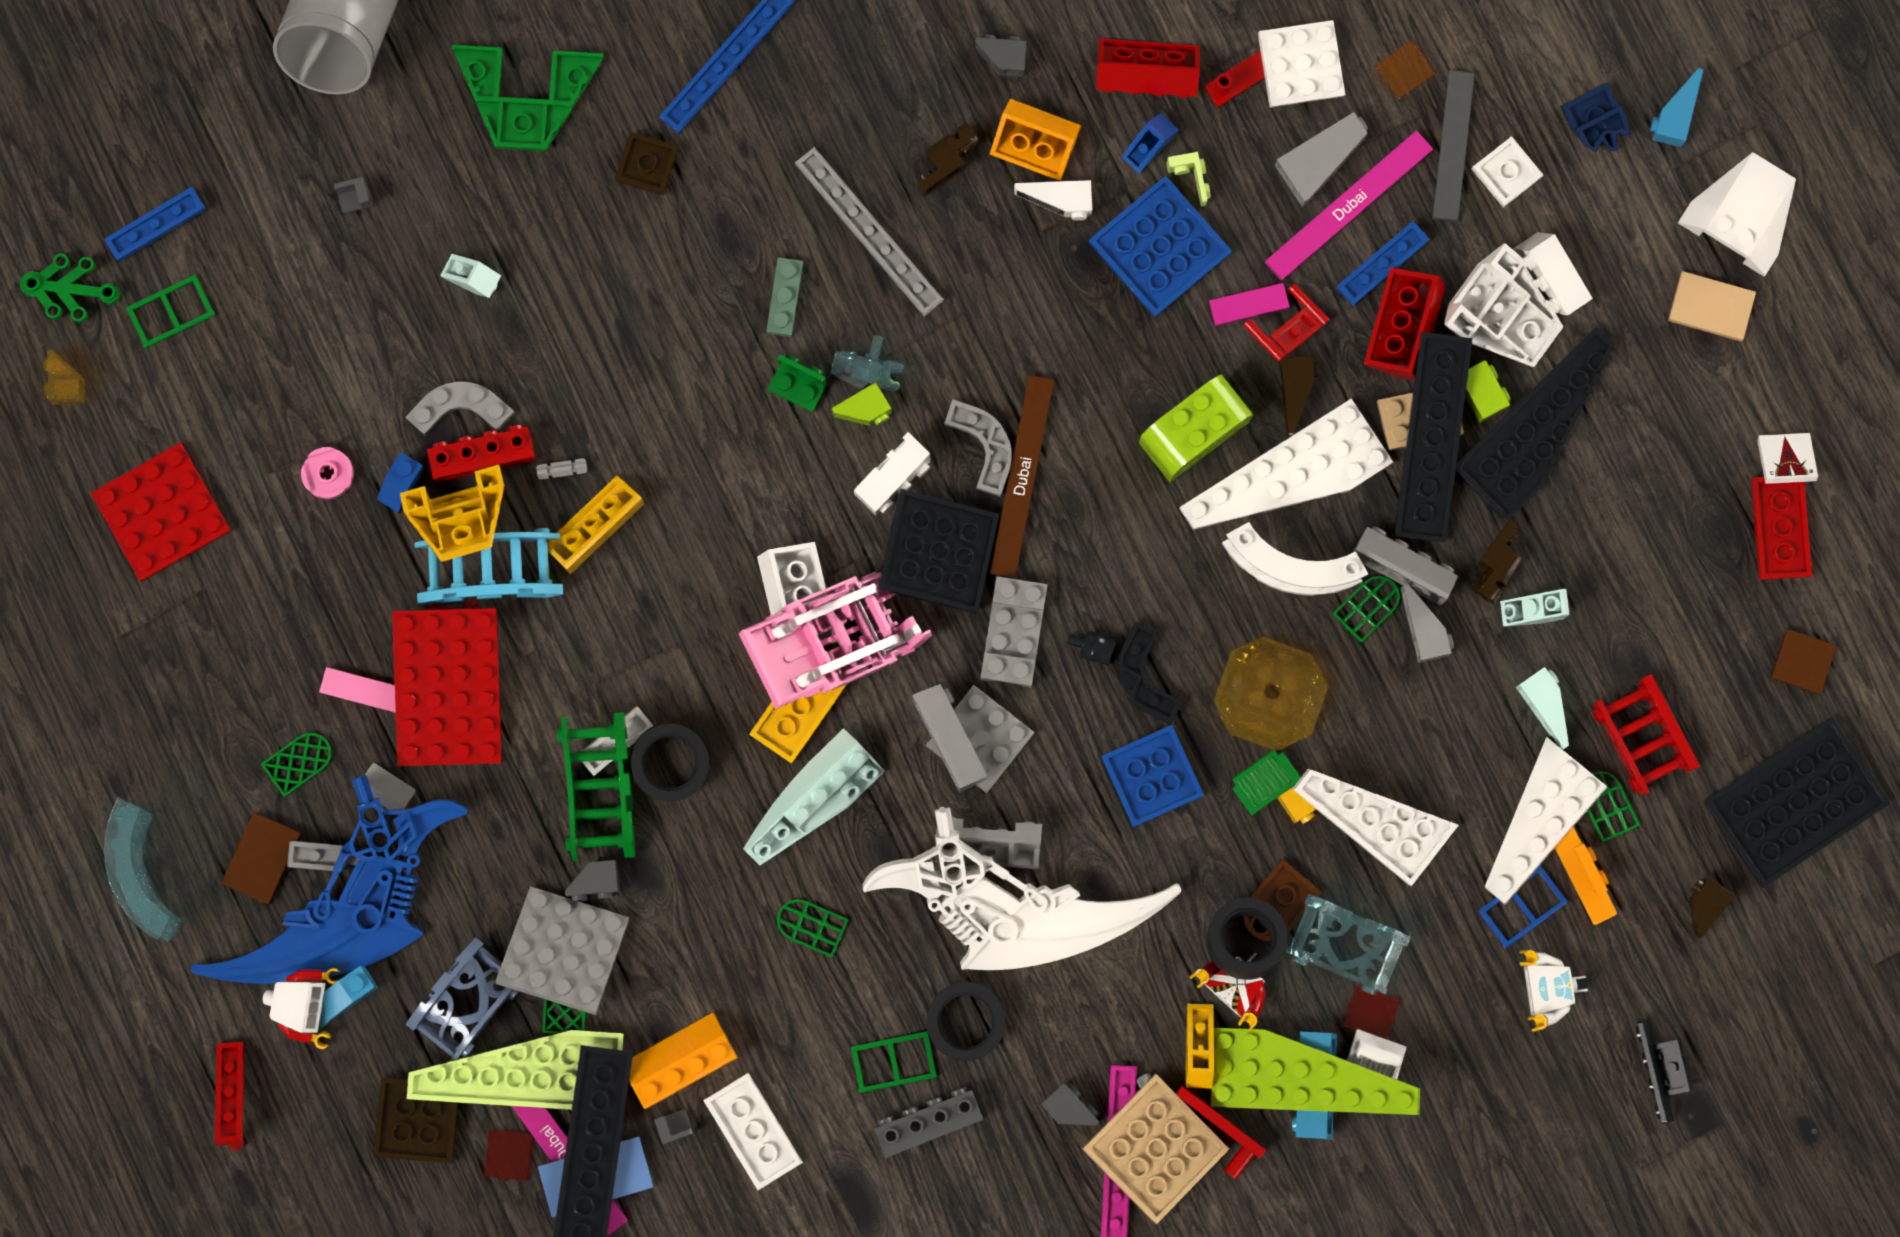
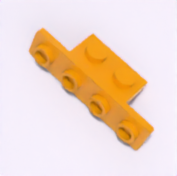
M1573 827L1555 847V850L1592 923L1597 925L1615 916L1617 912L1606 892L1608 891L1606 885L1609 884V881L1603 870L1598 871L1594 864L1597 861L1595 853L1591 846L1586 848L1581 843Z

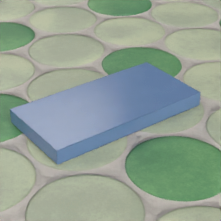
M639 1137L620 1142L612 1200L653 1188ZM564 1159L538 1166L552 1218L556 1217Z

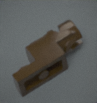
M967 123L956 129V137L958 139L953 138L951 134H947L927 151L926 158L935 171L933 173L928 171L918 179L920 182L917 183V190L922 197H925L965 169V163L961 156L964 158L974 147L979 145V140Z
M1511 519L1505 524L1478 563L1486 572L1483 570L1478 584L1474 588V592L1491 604H1494L1502 593L1497 585L1506 587L1520 567L1521 557L1504 546L1505 544L1510 546L1518 535L1515 532L1518 524Z

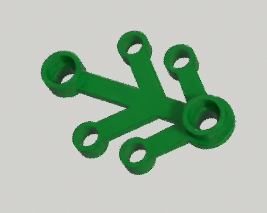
M57 254L53 259V263L40 273L28 272L20 281L22 292L29 297H37L44 306L46 315L52 320L60 319L63 311L59 305L51 301L45 291L56 292L70 310L71 318L77 323L85 322L88 318V313L77 304L70 294L97 297L107 305L116 304L121 297L120 290L112 283L103 284L101 287L73 284L86 273L89 274L95 270V262L90 257L81 258L78 266L57 282L47 281L58 271L66 270L70 266V259L65 254ZM65 258L66 263L63 266H58V260ZM86 261H90V268L83 269V264ZM31 280H36V286L30 288L29 282ZM107 289H112V295L105 297L104 292ZM52 308H58V313L54 316H51L50 310ZM77 311H83L82 318L76 319L75 314Z

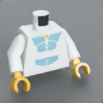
M1521 950L1520 953H1524L1526 956V961L1520 962V966H1525L1524 972L1531 1012L1528 1020L1533 1019L1536 1022V1027L1531 1029L1532 1032L1555 1024L1570 1011V1005L1575 1004L1574 993L1588 991L1586 976L1571 977L1570 967H1564L1561 960L1546 953Z

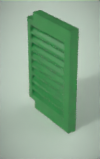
M1273 749L1235 776L1232 780L1236 786L1232 789L1249 813L1254 815L1296 785L1301 777L1282 752L1278 755Z

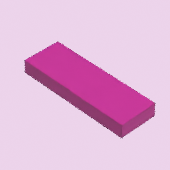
M1284 283L1209 300L1215 327L1290 308Z

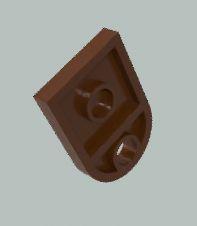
M1282 859L1250 898L1262 900L1275 908L1283 918L1288 934L1322 892ZM1242 916L1245 928L1254 938L1272 942L1268 928L1265 932L1258 933L1253 928L1256 918Z

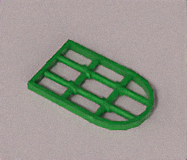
M1371 577L1361 583L1360 587L1332 615L1362 643L1389 615L1393 614L1400 600L1399 588L1388 577ZM1382 579L1383 581L1373 590L1367 585L1372 580ZM1388 581L1395 589L1382 600L1377 595V591ZM1364 587L1368 591V595L1356 605L1351 598ZM1396 593V604L1391 609L1387 605V601ZM1373 596L1378 601V605L1366 615L1361 610L1362 606ZM1349 602L1353 606L1351 608L1352 611L1342 620L1336 613ZM1383 606L1389 613L1375 624L1371 620L1372 616ZM1358 611L1363 618L1352 630L1345 622ZM1368 622L1373 628L1361 639L1355 632Z
M1604 771L1591 773L1593 775L1598 774L1602 783L1607 786V789L1600 797L1608 794L1614 806V811L1606 814L1599 797L1596 803L1601 812V817L1594 819L1590 808L1587 810L1601 842L1603 843L1618 835L1621 836L1623 833L1640 826L1623 790V786L1617 778ZM1603 775L1612 778L1617 785L1609 788ZM1617 789L1620 790L1626 803L1621 808L1618 807L1612 795L1614 794L1613 791ZM1629 809L1636 824L1629 828L1622 816V811ZM1617 814L1624 830L1615 834L1609 817ZM1602 820H1605L1612 835L1605 839L1597 825Z
M799 899L791 900L784 904L777 916L778 928L782 935L790 939L791 942H797L831 958L836 951L839 941L842 940V934L849 920L816 906L810 901ZM796 902L805 903L802 912L788 905ZM812 906L826 912L823 919L819 920L808 915V912H806L808 907ZM784 909L797 914L799 919L796 925L780 918L781 912ZM829 914L845 921L842 929L828 923L827 918ZM803 918L818 923L819 929L817 933H813L800 926ZM780 923L794 930L791 937L784 933ZM824 926L840 933L836 942L823 937L821 932ZM798 931L812 936L814 940L811 946L795 939ZM818 939L834 946L831 954L815 948Z

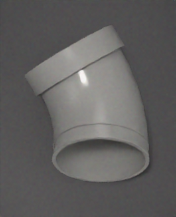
M289 0L274 39V57L281 69L291 79L304 87L326 94L354 92L363 87L370 77L399 0Z

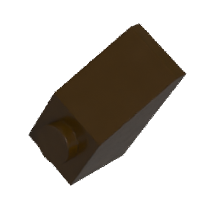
M1711 877L1705 878V880L1700 878L1691 889L1694 892L1689 898L1693 934L1697 938H1701L1707 933L1735 898L1734 895Z

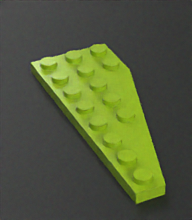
M1214 1028V1078L1211 1089V1107L1420 1115V1088L1268 1030L1252 1029L1249 1032L1248 1029Z

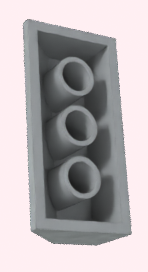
M1373 526L1371 529L1367 527L1352 552L1357 553L1362 564L1402 586L1409 584L1415 593L1439 606L1448 599L1458 578V575L1454 574L1453 568L1443 563L1440 566L1431 561L1432 558L1424 552H1413L1408 549L1409 545L1402 540L1395 539L1393 541L1385 536L1386 532L1380 528Z
M941 684L912 695L913 702L959 793L986 780V772L990 770L983 757L978 759L974 749L978 748L971 734L966 735L962 727L966 723L960 711L954 712L951 706L954 699L949 689L943 690Z

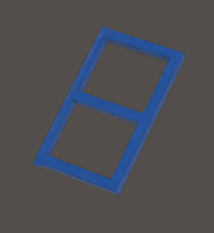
M1541 866L1534 871L1527 881L1539 873L1560 902L1538 919H1535L1517 893H1515L1512 898L1530 920L1531 924L1507 941L1486 913V911L1500 902L1499 899H1493L1478 911L1505 949L1568 903V900L1562 895Z

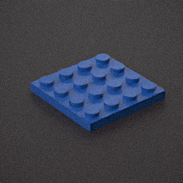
M1166 176L1088 241L1154 318L1232 253V250Z

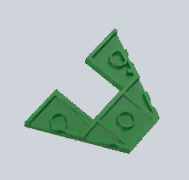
M452 45L453 52L496 149L546 152L604 59L603 53L553 51L549 100L500 97L503 48Z

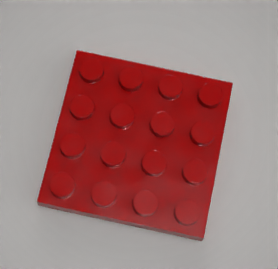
M181 442L90 493L140 582H144L232 532Z

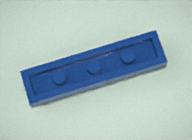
M190 187L106 237L104 240L116 260L121 262L206 211V208L193 187Z
M1412 221L1337 285L1336 289L1353 307L1388 277L1390 268L1398 269L1426 245L1430 239Z

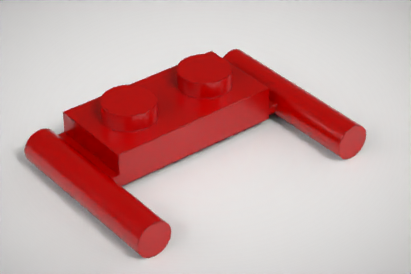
M1293 284L1288 291L1305 308L1269 337L1251 319L1243 325L1277 362L1291 354L1330 321L1329 317L1296 284Z

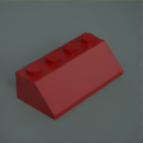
M1099 38L1096 90L1108 93L1121 91L1130 94L1150 93L1156 96L1178 95L1182 98L1197 97L1200 74V45Z
M1390 268L1364 365L1394 377L1414 380L1420 333H1433L1446 287L1439 276Z

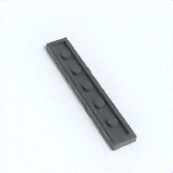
M1453 70L1448 72L1432 219L1458 221L1475 73Z

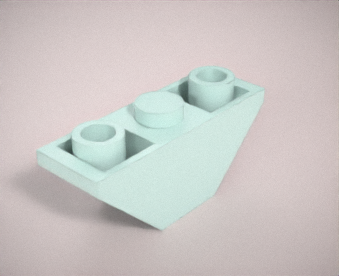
M1566 589L1500 601L1503 627L1547 623L1563 620L1569 615Z

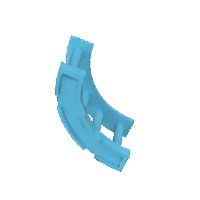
M548 528L534 529V532L495 533L493 542H510L512 579L509 580L510 584H495L492 576L491 548L481 550L482 581H480V585L467 586V583H464L463 556L452 559L453 583L451 588L443 589L440 586L439 558L425 540L415 542V548L428 549L430 587H427V592L417 593V604H446L464 601V597L477 596V599L501 598L502 595L517 594V597L550 598L563 595V584H552V580L549 579L548 541L560 539V533H550ZM520 541L537 542L539 580H537V583H525V579H522Z

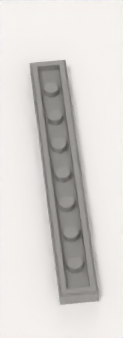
M815 147L795 162L797 168L924 317L944 302L940 294Z

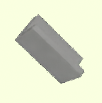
M375 763L370 766L365 774L367 775L374 798H379L380 803L387 809H405L416 792L414 788Z

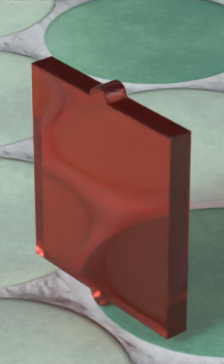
M1356 985L1352 1000L1347 1004L1348 1011L1342 1026L1355 1031L1359 1029L1387 1040L1391 1025L1396 1022L1394 1017L1400 1001Z
M489 1130L484 1177L503 1178L504 1181L509 1179L528 1181L533 1135L514 1133L513 1130L508 1132Z

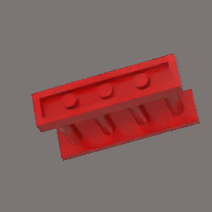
M1652 674L1639 680L1640 686L1633 693L1607 706H1604L1602 700L1592 704L1594 707L1592 710L1594 718L1599 724H1603L1631 777L1628 779L1631 788L1635 793L1639 792L1640 796L1650 792L1647 784L1678 768L1684 769L1687 773L1700 767ZM1642 699L1644 701L1648 700L1652 708L1649 714L1619 729L1615 727L1610 715ZM1654 722L1660 723L1664 730L1661 737L1631 752L1628 751L1622 738ZM1666 745L1673 747L1676 753L1673 760L1643 775L1640 774L1634 761Z

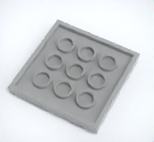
M530 887L498 973L496 984L596 1015L629 923V917Z

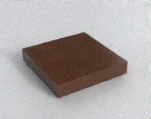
M1786 629L1770 679L1820 695L1836 645Z

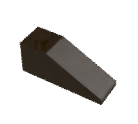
M1312 355L1285 357L1279 362L1287 438L1293 436L1315 381L1314 378H1318L1317 362H1313Z

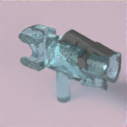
M874 335L870 353L866 354V356H860L857 352L835 351L831 374L858 389H863L868 384L876 383L883 389L899 391V382L892 380L890 375L892 373H902L905 365L890 360H878L883 337Z

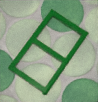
M196 275L126 307L144 348H148L215 315ZM194 283L207 313L180 325L166 295ZM161 298L175 328L148 341L134 310Z
M928 1031L851 1047L859 1093L938 1077L935 1071ZM924 1038L931 1073L900 1080L893 1044ZM888 1045L895 1081L864 1087L857 1051Z

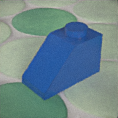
M1160 113L1147 122L1121 158L1140 174L1166 148L1179 129Z
M401 452L388 471L377 500L400 513L403 508L400 493L415 489L427 470L423 465Z

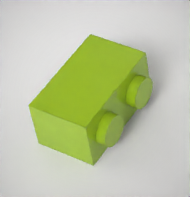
M1486 360L1469 369L1465 398L1479 423L1506 410L1510 406L1509 401L1511 400L1505 387L1501 388L1497 382L1498 374L1492 365H1488Z

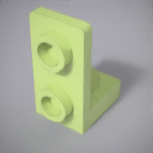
M1198 152L1168 157L1166 163L1168 173L1175 172V175L1189 173L1190 169H1193L1200 206H1206L1207 199L1211 198L1209 184H1204L1202 174H1206L1204 159H1199Z

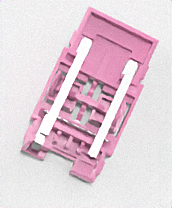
M873 572L863 576L860 581L855 576L788 604L781 609V612L766 617L765 621L743 629L739 636L775 709H778L802 697L808 698L819 693V690L822 694H825L831 689H837L883 669L888 664L892 665L898 661V655L902 657L914 652L916 648L932 636L930 630L922 633L913 616L906 619L898 627H895L898 623L897 621H892L889 615L892 611L891 609L887 610L883 602L896 594L877 589L881 572ZM835 591V593H832V594H829V595H827V596H825V597H822V598H820V599H817V600H815V601H813V602H810V603H808L807 605L804 606V603H807V602H809V601H811V600H814V599H816V598H818V597H821V596H823V595H826V594H828V593H830V592ZM848 618L850 622L855 620L857 626L846 630L843 624L847 622ZM831 629L833 630L834 636L822 641L819 640V634ZM860 630L862 636L858 637L859 642L856 640L851 641L848 635ZM837 640L840 647L828 652L824 650V645Z

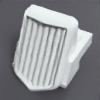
M1357 1029L1346 1060L1397 1079L1406 1046Z

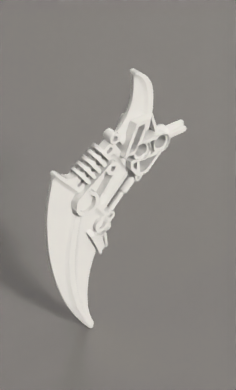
M940 807L939 810H935L938 833L935 834V847L914 858L895 860L876 867L862 884L864 892L883 888H904L918 892L928 898L929 910L933 912L940 910L942 912L939 922L944 924L945 928L950 929V932L958 940H961L963 945H969L967 954L960 962L962 970L1016 969L1049 963L1082 953L1102 945L1141 924L1181 893L1180 885L1174 884L1161 892L1137 899L1096 902L1076 899L1080 896V893L1070 884L1053 890L1045 885L1036 888L1031 884H1024L1010 875L1009 871L995 863L992 857L980 855V853L959 839V833L953 827L950 807ZM946 843L955 844L951 849L943 848ZM937 854L940 869L933 866L932 857ZM963 854L977 864L965 866ZM951 867L959 868L955 873L947 872ZM991 871L1003 880H1008L1023 890L1025 895L1018 899L984 877L985 872Z

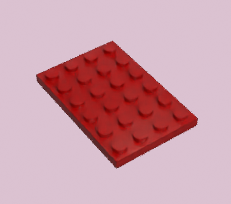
M497 608L392 611L397 766L502 763Z

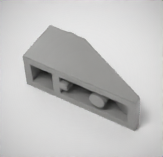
M1403 585L1400 590L1418 663L1448 657L1452 654L1451 649H1454L1451 634H1447L1446 628L1410 585Z

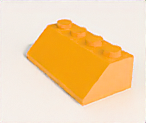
M711 1013L632 1057L629 1081L643 1108L648 1109L738 1059V1056L715 1014Z

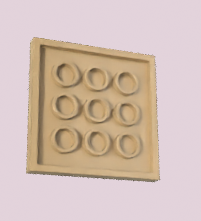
M1154 1074L1084 1145L1082 1150L1155 1224H1158L1220 1160L1229 1148L1157 1074Z

